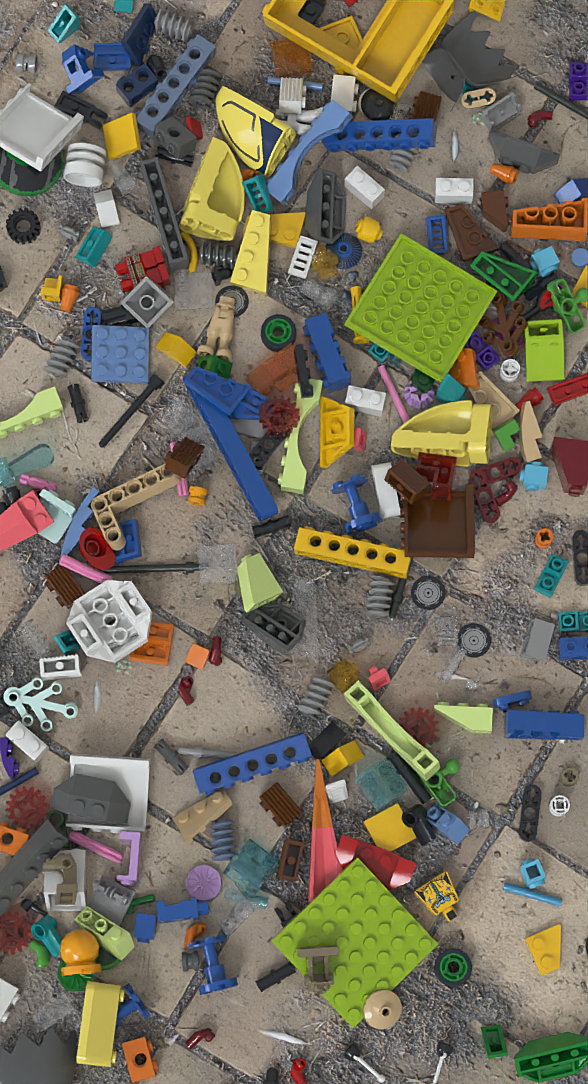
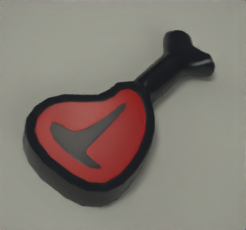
M547 285L539 292L535 306L525 314L519 315V317H524L528 321L541 311L549 308L554 309L553 301L550 297L551 292L547 290Z

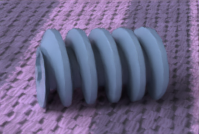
M211 821L215 824L211 825L210 829L216 831L210 834L212 838L216 839L211 842V845L216 846L211 852L217 854L212 857V861L233 860L231 857L235 856L236 853L232 852L231 849L235 848L236 845L231 844L230 841L236 839V837L230 836V833L234 832L235 829L229 826L234 824L235 821Z

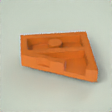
M463 348L448 372L463 387L480 389V382L477 379L476 352L473 349Z

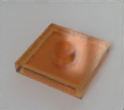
M291 40L270 42L277 78L313 73L308 50Z

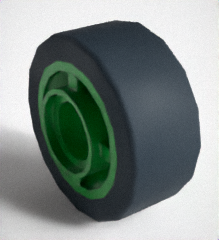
M280 314L268 317L261 326L262 343L273 352L287 351L296 340L294 322L289 317ZM281 330L283 335L275 336L273 333Z
M447 949L440 953L435 960V975L446 986H460L468 981L471 976V959L467 953L460 949ZM450 962L457 963L459 968L456 973L449 972L448 964Z

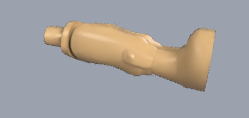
M220 296L219 303H216V308L207 329L206 344L198 347L197 354L199 356L214 355L216 340L219 337L220 344L215 356L227 361L232 360V352L228 350V346L233 336L234 298Z

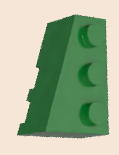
M481 252L470 265L476 273L512 302L518 301L539 275L537 271L485 252Z

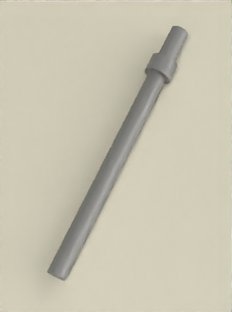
M179 746L178 754L193 755L194 758L211 757L220 759L239 754L236 752L203 749L201 746H195V748ZM266 756V760L274 763L277 757ZM254 759L248 761V762L258 763V762H257L256 760H254ZM295 762L290 763V767H295Z

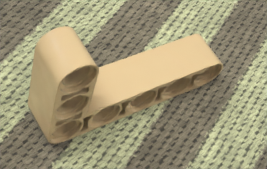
M166 463L92 500L91 508L105 540L112 549L121 550L126 545V538L115 514L176 486L181 481V477L174 473L168 476L172 472L165 469Z

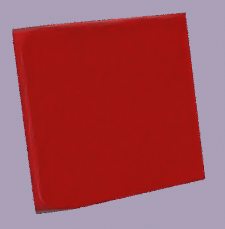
M186 117L187 129L197 137L196 140L203 139L201 123L191 117Z

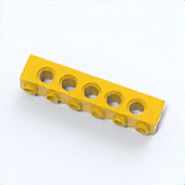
M308 526L304 528L299 527L294 546V553L297 555L407 579L412 557H404V549H401V547L395 549L390 548V545L385 543H379V545L372 544L367 539L354 540L353 537L348 535L336 536L330 531L318 532ZM313 540H320L321 544L315 547L311 545V542ZM332 544H338L340 548L336 551H333L330 549V546ZM351 548L359 550L355 555L349 554L348 551ZM370 552H375L377 557L369 559L367 555ZM389 556H393L396 558V561L394 563H388L386 562V558Z

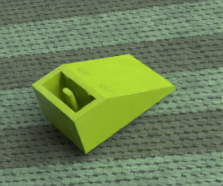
M562 319L528 321L527 328L522 332L526 381L564 380Z

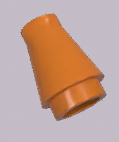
M493 163L490 173L507 184H514L519 170L513 166Z
M69 284L64 285L61 291V311L71 313L80 294L78 292L79 287Z

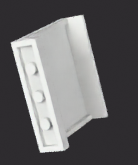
M28 83L24 88L19 89L17 95L7 102L4 109H0V147L37 170L42 171L81 130L84 116L77 113L71 118L30 93L31 84Z
M72 753L70 755V777L77 773L115 781L130 801L131 806L127 823L105 822L68 814L66 826L71 827V830L90 828V831L101 832L102 829H110L111 833H120L122 830L145 832L150 759Z

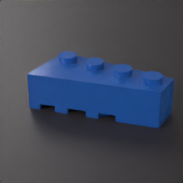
M323 313L305 319V326L302 329L305 337L310 339L311 343L308 345L311 354L316 355L315 365L318 372H322L323 378H321V381H323L324 389L328 388L329 393L349 387L351 385V373L349 370L347 371L344 356L340 357V346L338 341L333 338L335 335L327 314Z
M507 710L504 715V738L583 740L584 714H579V711L560 713L557 710H550L548 712H540V710Z

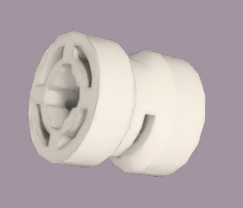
M513 359L505 360L500 369L502 380L505 382L515 381L520 371L519 363Z
M555 796L549 803V811L554 816H563L568 812L570 802L565 796Z

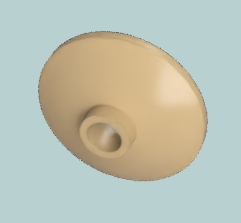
M385 989L372 993L365 1001L363 1008L365 1020L376 1029H386L393 1026L400 1018L402 1012V1004L399 997L394 992ZM384 1009H388L385 1014H382Z

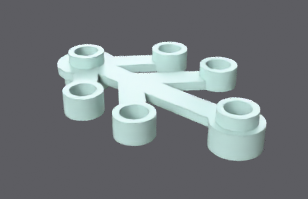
M34 677L30 683L21 688L9 687L4 692V701L10 706H15L22 717V724L27 727L33 724V716L27 713L22 703L29 704L41 722L40 726L43 731L51 730L52 721L47 718L42 708L61 712L66 718L70 719L78 714V706L74 702H67L63 705L43 700L52 694H59L62 691V685L57 681L32 697L25 694L33 689L38 690L42 688L43 680L40 677ZM39 680L41 685L35 686L33 682ZM58 685L60 689L54 691L52 687ZM15 694L17 699H10V695ZM72 708L74 712L72 714H68L67 709ZM29 717L31 719V722L26 723L24 721V718ZM49 722L50 726L48 728H45L43 726V723Z

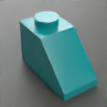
M446 374L437 390L436 400L443 404L465 401L467 397L465 396L466 389L451 375Z

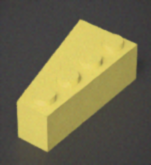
M252 210L230 283L234 286L268 295L272 220L270 215Z

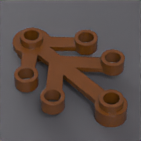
M498 292L491 302L497 309L500 324L491 321L487 316H482L479 325L484 329L489 328L501 333L503 340L495 338L489 331L482 335V340L486 344L500 347V351L504 356L512 357L519 351L517 341L523 330L527 328L528 321L524 317H519L520 313L524 311V305L520 301H515L512 304L511 308L513 311L507 320L505 307L508 304V298L503 293ZM515 324L517 328L511 336L510 331Z

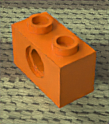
M0 821V852L15 856L31 836L27 834L28 831L17 827L16 830L8 828L9 824ZM7 834L13 835V841L10 844H5L3 841Z
M142 1037L122 1043L132 1083L155 1077L159 1069L156 1059L152 1060L150 1052H153L151 1040ZM140 1053H143L147 1058L144 1065L136 1063V1056Z

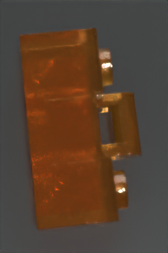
M292 343L246 375V381L252 386L253 390L266 397L274 391V387L281 393L296 382L292 376L293 373L297 374L293 352L295 347ZM284 377H287L286 380H284V381L281 382L280 384L278 383V382H279L280 380H282Z

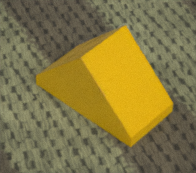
M165 332L155 346L157 350L187 368L197 354L180 336Z
M354 740L337 748L321 761L330 776L333 777L365 756Z

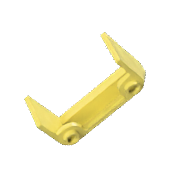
M87 981L77 1064L113 1067V1064L116 1063L117 1051H114L113 1043L118 1006L120 1002H124L125 990H123V986Z

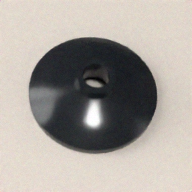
M369 89L362 96L361 109L363 114L372 121L389 120L397 110V103L375 90ZM380 99L383 102L381 104H378L376 100Z

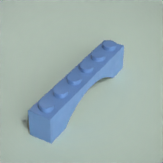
M334 100L330 103L328 102L323 107V113L320 117L313 120L310 130L300 137V143L297 147H293L290 150L287 160L278 166L277 173L266 182L269 194L284 206L296 192L298 170L306 154L322 139L342 132L353 118L350 112Z

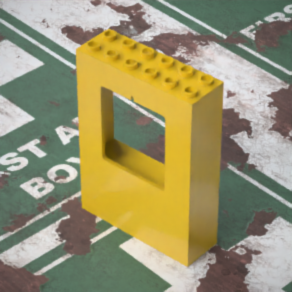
M272 0L270 4L267 3L262 13L266 26L346 74L355 76L356 80L397 103L455 8L454 0H387L355 50L298 16L307 0Z

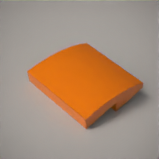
M151 622L148 642L130 653V660L168 666L174 625Z

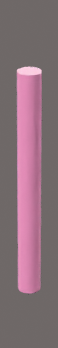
M385 365L378 367V370L403 423H405L410 418Z

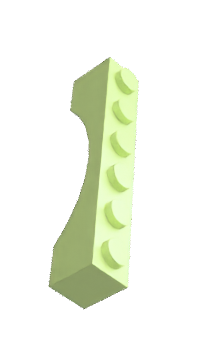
M308 379L309 383L313 386L312 398L301 399L300 387L297 382L295 384L294 394H297L296 401H292L291 412H294L293 419L289 418L288 423L291 432L290 437H286L284 448L288 449L287 454L282 456L281 466H284V471L279 474L278 479L281 491L304 494L307 471L299 456L298 436L306 417L320 403L323 381Z
M55 386L38 392L32 402L22 412L6 421L0 422V439L6 437L10 432H20L26 429L28 425L41 424L44 419L59 417L64 412Z
M359 681L344 693L346 701L425 781L440 769L439 761L425 747L413 739Z

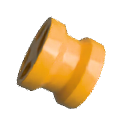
M196 486L189 487L190 497L187 498V503L195 506H205V496L208 490Z

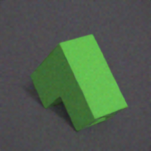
M510 418L492 429L503 451L506 452L515 446L511 435L519 431L520 428L515 419Z

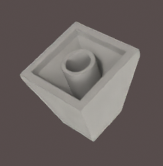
M145 276L120 303L148 329L174 302V298L159 284Z

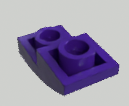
M569 62V100H588V63Z
M477 330L473 331L464 348L473 349L476 352V362L484 371H487L501 359L492 347L482 340Z
M0 737V753L4 768L11 779H15V774H19V763H16L14 757H9L13 752V743H10L9 738Z

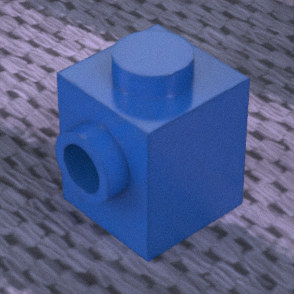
M136 913L133 937L138 938L137 942L149 943L150 940L155 939L157 915Z

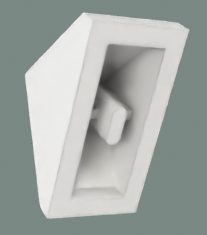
M111 189L93 193L101 228L119 225Z

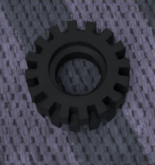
M18 208L19 211L17 212L13 210V214H9V219H6V229L9 236L18 244L19 242L25 244L27 241L28 244L32 243L31 240L35 241L37 239L36 236L40 234L39 230H41L38 216L32 210L28 211V208H24V210ZM21 220H26L30 223V228L26 232H19L16 229L17 223Z

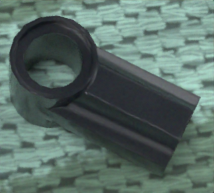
M122 304L119 307L102 311L106 326L139 322Z
M415 804L402 814V821L407 827L412 828L420 844L423 846L433 841L436 836L426 820V809L421 804Z

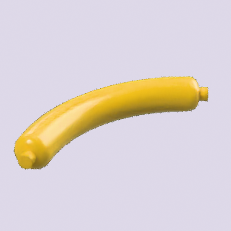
M180 231L181 238L186 242L190 250L191 261L188 270L189 274L195 272L198 264L197 247L188 233Z

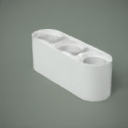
M391 462L371 465L379 511L382 518L400 515L397 492L384 480L387 471L392 467Z

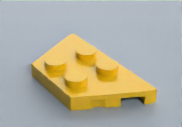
M321 396L320 467L325 469L354 446V408Z

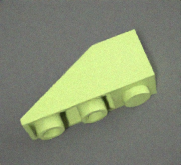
M438 702V705L433 707V711L471 733L491 734L493 708H488L487 704H477L476 707H469L468 703H457V706H449L448 702Z
M88 906L74 919L82 929L91 932L97 938L98 944L121 961L135 947L129 932Z

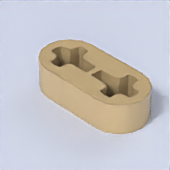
M491 88L469 91L462 96L461 102L467 109L488 106L495 102L496 93ZM487 91L493 94L489 102L486 99L480 100V97L485 96ZM468 95L471 98L478 97V100L473 101L471 106L464 102Z

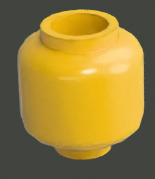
M365 216L363 219L360 218L354 229L358 239L370 244L374 243L376 239L380 240L383 234L381 222L369 216Z

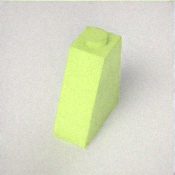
M260 553L254 556L249 554L241 559L242 563L237 567L244 610L247 613L274 601L283 593V590Z

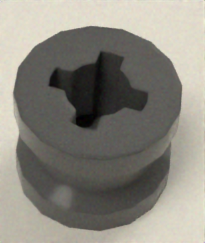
M193 951L192 953L182 952L183 972L189 969L199 971L198 951Z

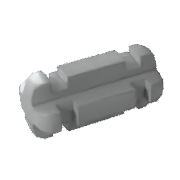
M63 223L57 229L58 234L62 233L63 236L73 239L75 242L80 237L79 231L76 232L75 229L67 225L64 226Z
M364 636V639L360 638L353 642L352 645H348L347 649L351 655H354V652L357 653L365 649L367 645L369 647L371 642L367 636Z

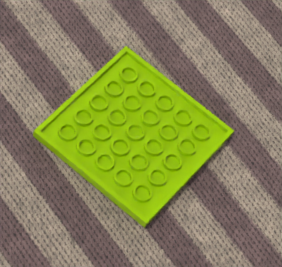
M401 233L344 325L442 383L497 293V290Z
M357 857L271 940L303 976L307 974L306 957L299 958L296 956V947L337 945L339 947V955H329L328 958L329 973H333L334 984L331 985L329 991L321 995L352 1028L364 1018V1004L372 993L383 989L392 991L438 945ZM323 962L312 963L313 975L323 974Z

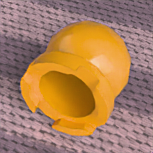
M76 929L67 933L60 944L61 958L66 963V967L61 968L62 976L101 972V964L94 962L99 954L97 938L85 929Z

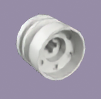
M88 143L70 144L66 157L68 163L65 164L64 179L71 184L82 187L100 186L103 180L104 171L102 168L105 166L106 151L99 146Z

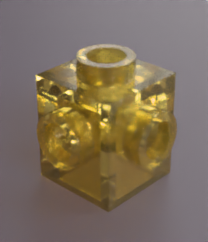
M323 248L317 250L316 254L312 255L313 261L310 262L314 272H317L321 280L339 274L336 266L339 264L336 253L333 254L330 249Z
M346 658L326 671L341 694L350 689L357 681H361L357 675L360 673L354 663L350 664Z

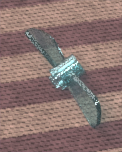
M39 444L8 463L5 457L0 458V487L7 488L14 484L13 481L16 479L15 476L51 465L54 461V455L49 445Z

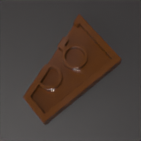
M463 204L445 209L447 221L463 262L477 258L481 252L490 254L498 251L497 245L489 239L488 234L480 228Z

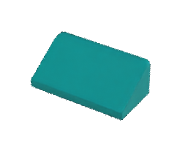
M93 226L75 258L95 268L112 240V236L106 230Z

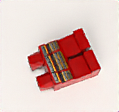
M160 246L141 254L124 257L123 262L115 265L118 276L128 274L129 279L120 281L123 292L132 291L145 276H148L161 287L170 285V278Z

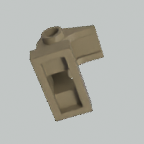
M64 853L59 854L53 860L47 858L46 862L43 863L42 872H56L63 878V882L57 884L55 905H75L77 897V864L71 853L66 855Z
M337 945L296 947V956L299 958L306 957L307 974H304L305 987L308 986L309 992L324 994L334 984L333 973H329L328 958L329 955H339V947ZM323 962V974L313 975L312 963Z

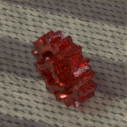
M274 395L272 401L267 398L266 404H261L262 410H259V416H261L259 417V423H263L262 429L268 428V434L274 431L275 436H278L279 432L285 436L286 431L292 433V427L297 428V422L300 421V416L298 415L300 410L296 408V402L290 403L291 398L283 400L284 397L281 395L280 399H277Z
M419 707L417 712L415 708H411V713L405 711L404 715L406 717L399 718L402 722L400 726L406 732L410 731L413 739L426 748V743L433 745L431 739H438L435 732L440 731L435 726L439 724V721L433 720L436 715H429V709L423 712L422 707ZM416 715L415 720L408 724V720ZM424 717L428 719L431 726L425 723ZM418 722L420 723V727H423V730L419 731V734L418 731L414 729V726H417ZM430 733L428 738L421 741L424 734Z
M23 786L21 792L15 789L16 795L10 794L9 796L12 800L6 801L10 808L5 809V811L11 813L8 819H15L13 824L16 826L20 823V828L22 829L25 825H27L28 829H31L32 824L38 827V820L44 821L45 819L42 815L48 814L44 807L49 805L48 803H43L46 796H39L41 791L38 789L34 792V787L32 786L29 790ZM25 795L23 800L17 801L21 796ZM34 797L38 799L40 807L34 804ZM27 803H29V805L33 809H28L27 812H25V810L20 806H26ZM14 808L20 811V819L16 816ZM37 814L35 818L29 820L30 816Z
M7 911L6 917L4 915L0 917V929L2 930L0 950L3 948V954L6 955L9 950L12 955H15V950L23 952L22 946L28 947L29 945L26 941L32 940V937L28 936L31 933V929H28L31 922H24L26 918L24 915L18 918V912H15L14 916H12L11 912ZM8 920H16L10 925L4 923ZM22 926L24 928V937L20 935ZM5 928L10 930L15 929L14 934H16L15 936H17L18 939L12 936L8 938L9 933ZM13 941L18 943L16 946H7V944Z

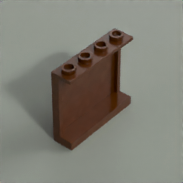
M466 484L465 491H428L413 504L407 502L400 494V502H404V506H400V518H404V522L400 523V534H404V538H401V549H404V557L474 558L473 484Z

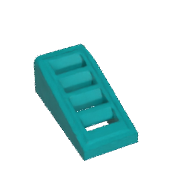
M263 174L242 182L254 211L267 213L274 210ZM262 196L263 200L258 202L257 198ZM265 203L266 207L260 209V205Z

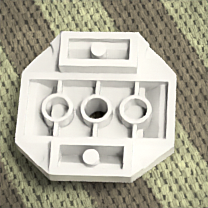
M106 580L74 601L66 625L87 656L115 663L148 642L153 613L132 581ZM111 620H116L113 625H108Z

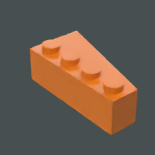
M588 198L575 202L573 200L565 201V203L554 205V203L547 204V206L539 208L535 206L513 210L511 237L570 241L586 240L588 232Z

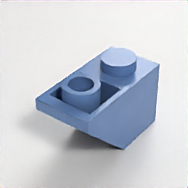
M434 803L427 811V822L457 845L470 831L457 816L437 803Z

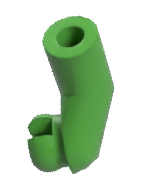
M33 939L28 947L37 953V967L45 968L50 961L49 950Z

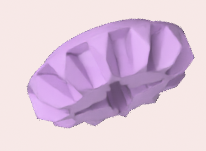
M410 381L404 390L406 402L414 408H425L430 405L434 398L433 387H431L428 394H422L421 400H419L418 395L414 394V392H417V388L411 386L412 381Z

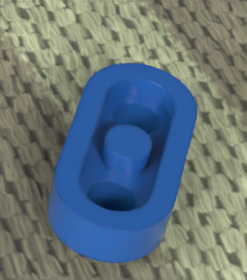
M528 690L496 698L493 700L494 707L502 711L511 708L510 705L518 703V706L529 704V700L532 699L531 691Z

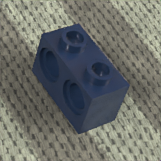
M144 63L141 66H136L128 76L121 77L115 85L118 94L129 107H132L153 92L159 82L158 78ZM141 77H147V78H148V79L145 80V81L139 80ZM128 87L133 88V90L130 92L125 91V89Z

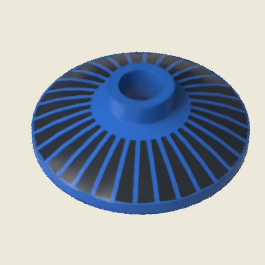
M343 233L333 244H326L325 256L333 267L349 269L360 261L362 246L356 237ZM346 247L347 250L343 252L340 248Z

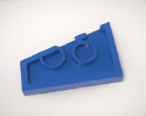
M197 366L193 368L183 382L229 416L252 388L251 385L237 383L234 379L220 377L217 373Z

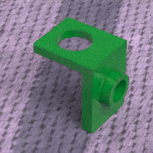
M215 355L199 358L198 367L202 368L203 363L207 361L205 370L217 373L218 376L226 379L230 378L233 363Z

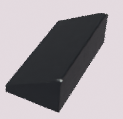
M332 721L309 744L312 756L316 760L319 759L321 761L346 736V733Z

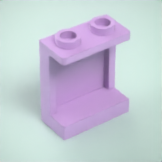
M120 831V840L123 843H131L129 875H117V880L123 886H134V883H139L143 839L140 832Z

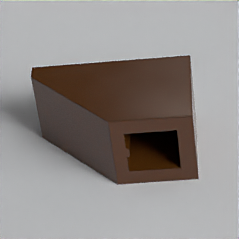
M504 190L481 192L482 217L502 232H507L508 225H511L510 214L506 213L508 197H504Z

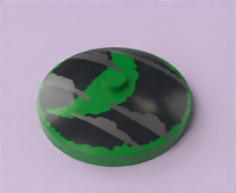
M0 147V186L6 191L18 196H36L51 189L59 180L63 169L62 150L42 171H39Z

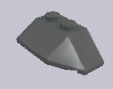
M490 129L488 140L498 161L502 162L503 165L513 166L526 174H535L558 164L560 154Z
M320 168L317 170L307 191L305 228L316 241L333 244L345 232L346 195L337 180L336 173Z
M282 604L263 605L245 613L240 618L260 640L282 655H286L302 639L306 624L304 618Z
M77 773L53 789L50 808L66 814L117 823H127L131 806L130 801L115 781Z

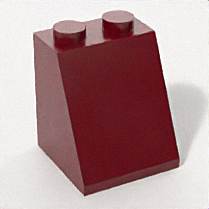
M554 437L550 451L563 491L568 493L569 496L579 497L584 494L588 484V441Z

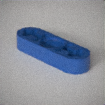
M90 307L84 313L80 352L82 358L87 362H91V355L87 356L84 352L88 351V343L92 344V339L86 337V333L92 330L91 319L88 316H91L92 313L98 316L94 318V325H101L102 321L101 312L96 307Z

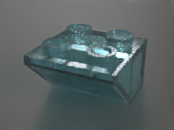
M387 759L373 765L354 778V782L376 813L409 791Z
M249 839L231 859L223 874L254 897L278 868L280 861Z

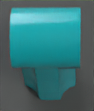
M46 915L31 927V932L36 939L42 940L52 956L56 957L60 954L62 938L56 931V920L52 916Z

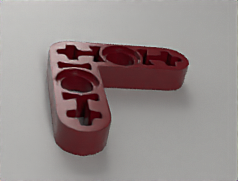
M511 457L477 469L469 475L468 482L473 484L474 498L485 522L489 524L495 523L500 516V511L490 485L517 475L522 466L519 459ZM511 462L513 463V465L517 464L515 471H513L512 468L507 469L505 472L506 475H504V470L501 465H504L505 469L509 467ZM493 468L498 469L500 476L497 478L491 477L490 470ZM477 475L478 478L481 477L482 479L480 480L481 487H483L484 485L486 487L480 488L478 491H476L475 489H478L479 486L476 481H472L474 480V476ZM486 492L490 498L488 501L483 502L479 499V494ZM490 503L493 504L490 505L491 512L496 513L494 515V519H491L490 516H486L488 514L487 505H489Z

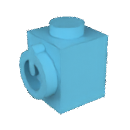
M552 246L546 249H537L532 253L529 265L531 270L539 273L538 277H547L552 272L556 273L558 271L560 260Z
M528 462L524 470L521 469L519 481H523L522 487H526L528 491L545 490L549 467H545V464L541 462Z
M530 858L521 862L522 866L518 869L525 886L533 889L546 883L544 880L546 875L539 859L533 861Z

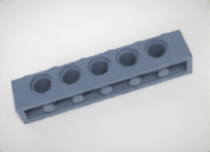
M198 34L188 42L186 51L180 53L175 66L170 67L167 71V77L163 82L160 81L155 89L156 92L153 96L150 95L147 98L145 107L136 113L138 129L154 138L155 125L172 115L193 86V83L190 82L197 78V72L206 68L215 56L216 45ZM192 55H199V56H200V57L197 58V59H192V58H191ZM182 69H189L187 73L180 72ZM173 83L178 84V86L175 88L170 87V85ZM163 97L168 98L166 102L159 101ZM151 112L158 113L156 116L149 115Z

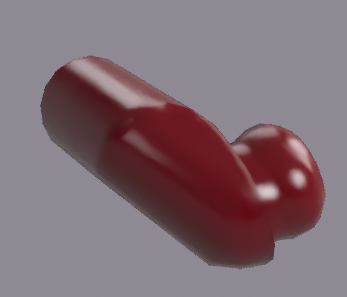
M219 636L212 638V647L209 655V662L215 666H219L222 663V657H220L222 638Z

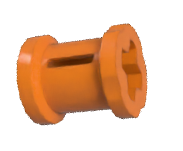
M548 528L540 529L535 537L536 546L541 549L548 548L554 538L552 531ZM546 535L547 539L544 542L541 541V538Z

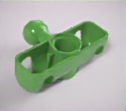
M555 279L549 282L547 290L551 292L550 297L553 301L554 311L559 314L562 322L566 325L567 332L577 333L585 327V321L577 304L588 301V289L580 288L576 296L573 297L564 279ZM562 282L565 288L560 290L557 283ZM564 302H566L567 305L565 310L563 308ZM573 316H579L581 322L575 323Z
M455 759L448 760L445 763V767L434 774L439 779V782L435 785L430 784L428 780L425 781L419 775L425 786L442 807L450 805L456 799L455 792L444 778L448 774L459 772L460 764ZM448 789H450V790L452 791V793H453V796H452V797H450L449 794L447 793V790H448Z

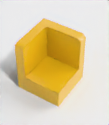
M59 275L58 279L45 278L44 287H41L40 293L42 300L61 302V291L64 286L63 275Z

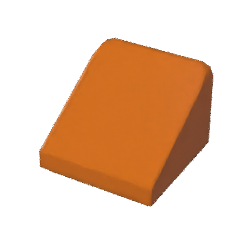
M192 643L185 663L203 670L210 655V650Z

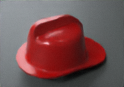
M96 528L84 530L79 540V550L82 557L88 560L93 567L100 570H107L113 567L116 556L105 540L103 533Z

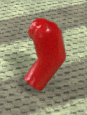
M303 1058L295 1059L292 1063L290 1075L296 1084H308L303 1077L304 1068L306 1067V1061Z

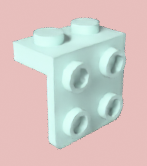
M43 489L39 494L41 502L55 522L38 534L57 544L70 526L77 511L74 508L75 505L69 500L65 499L63 501L58 498L59 495L53 490L46 491Z

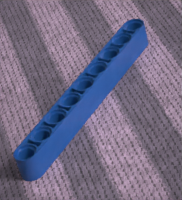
M185 384L257 519L261 522L278 514L275 501L228 415Z

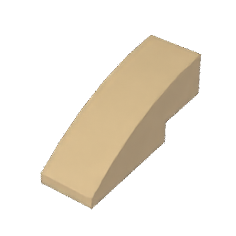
M526 401L522 404L519 419V442L524 463L541 458L535 439L542 437L531 403Z

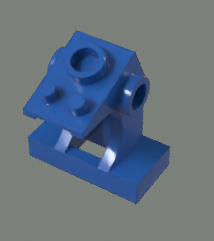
M75 44L62 53V65L66 69L71 84L65 87L68 94H80L105 76L102 69L90 70L87 66L86 59L93 56L94 53Z

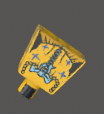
M446 871L414 891L416 897L434 916L442 912L448 922L458 916L452 905L457 903L459 899Z

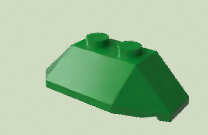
M564 1032L528 1041L514 1056L517 1075L541 1083L578 1074L588 1064V1037Z

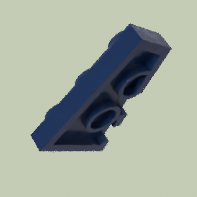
M144 3L121 41L135 67L144 64L142 60L144 54H147L149 50L147 46L149 37H153L157 14L150 3Z

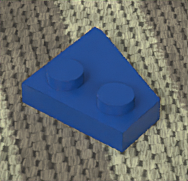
M250 389L228 417L229 419L268 421L277 403Z

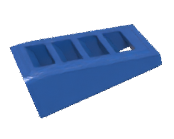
M445 215L426 217L425 224L429 250L435 254L448 253ZM440 222V226L431 227V223ZM441 229V233L432 234V230ZM442 237V240L433 241L432 238ZM443 244L444 248L433 249V245Z

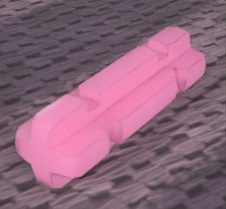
M22 473L20 477L21 484H29L30 487L41 490L56 491L57 484L54 482H47V480L35 476L30 477L26 473Z

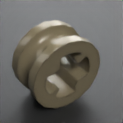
M571 767L564 769L560 775V780L565 786L574 785L579 778L577 770ZM568 772H571V775L574 776L575 779H572L571 782H569L568 779L564 777V774L567 775Z

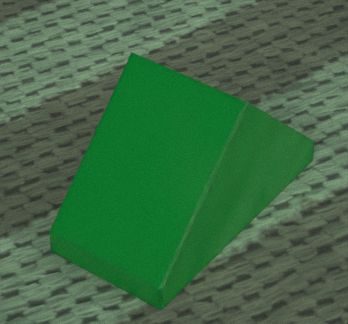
M501 1024L481 1027L486 1059L508 1056Z

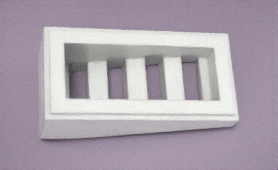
M300 236L288 274L306 279L318 246V241ZM300 251L308 253L309 256L300 254ZM297 258L307 261V263L305 264L297 261ZM295 265L305 268L304 271L295 269Z
M345 780L326 785L325 790L330 804L348 798Z

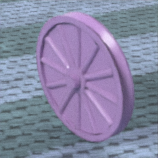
M199 865L188 873L186 888L193 898L207 901L219 893L221 877L213 867Z

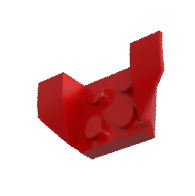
M342 835L336 850L337 858L343 870L357 857L388 891L410 882L417 864L402 858L399 854Z

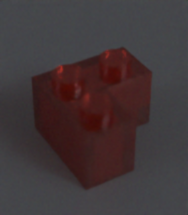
M419 452L416 471L420 475H424L430 483H433L432 499L451 501L457 457Z

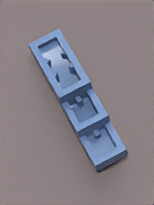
M94 487L81 503L70 524L61 556L63 554L69 557L73 555L80 545V535L86 530V525L94 517V512L90 509L91 502L100 495L99 491Z

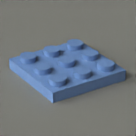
M92 325L91 382L148 384L149 328Z

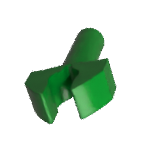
M154 894L132 899L126 914H133L135 906L154 902Z

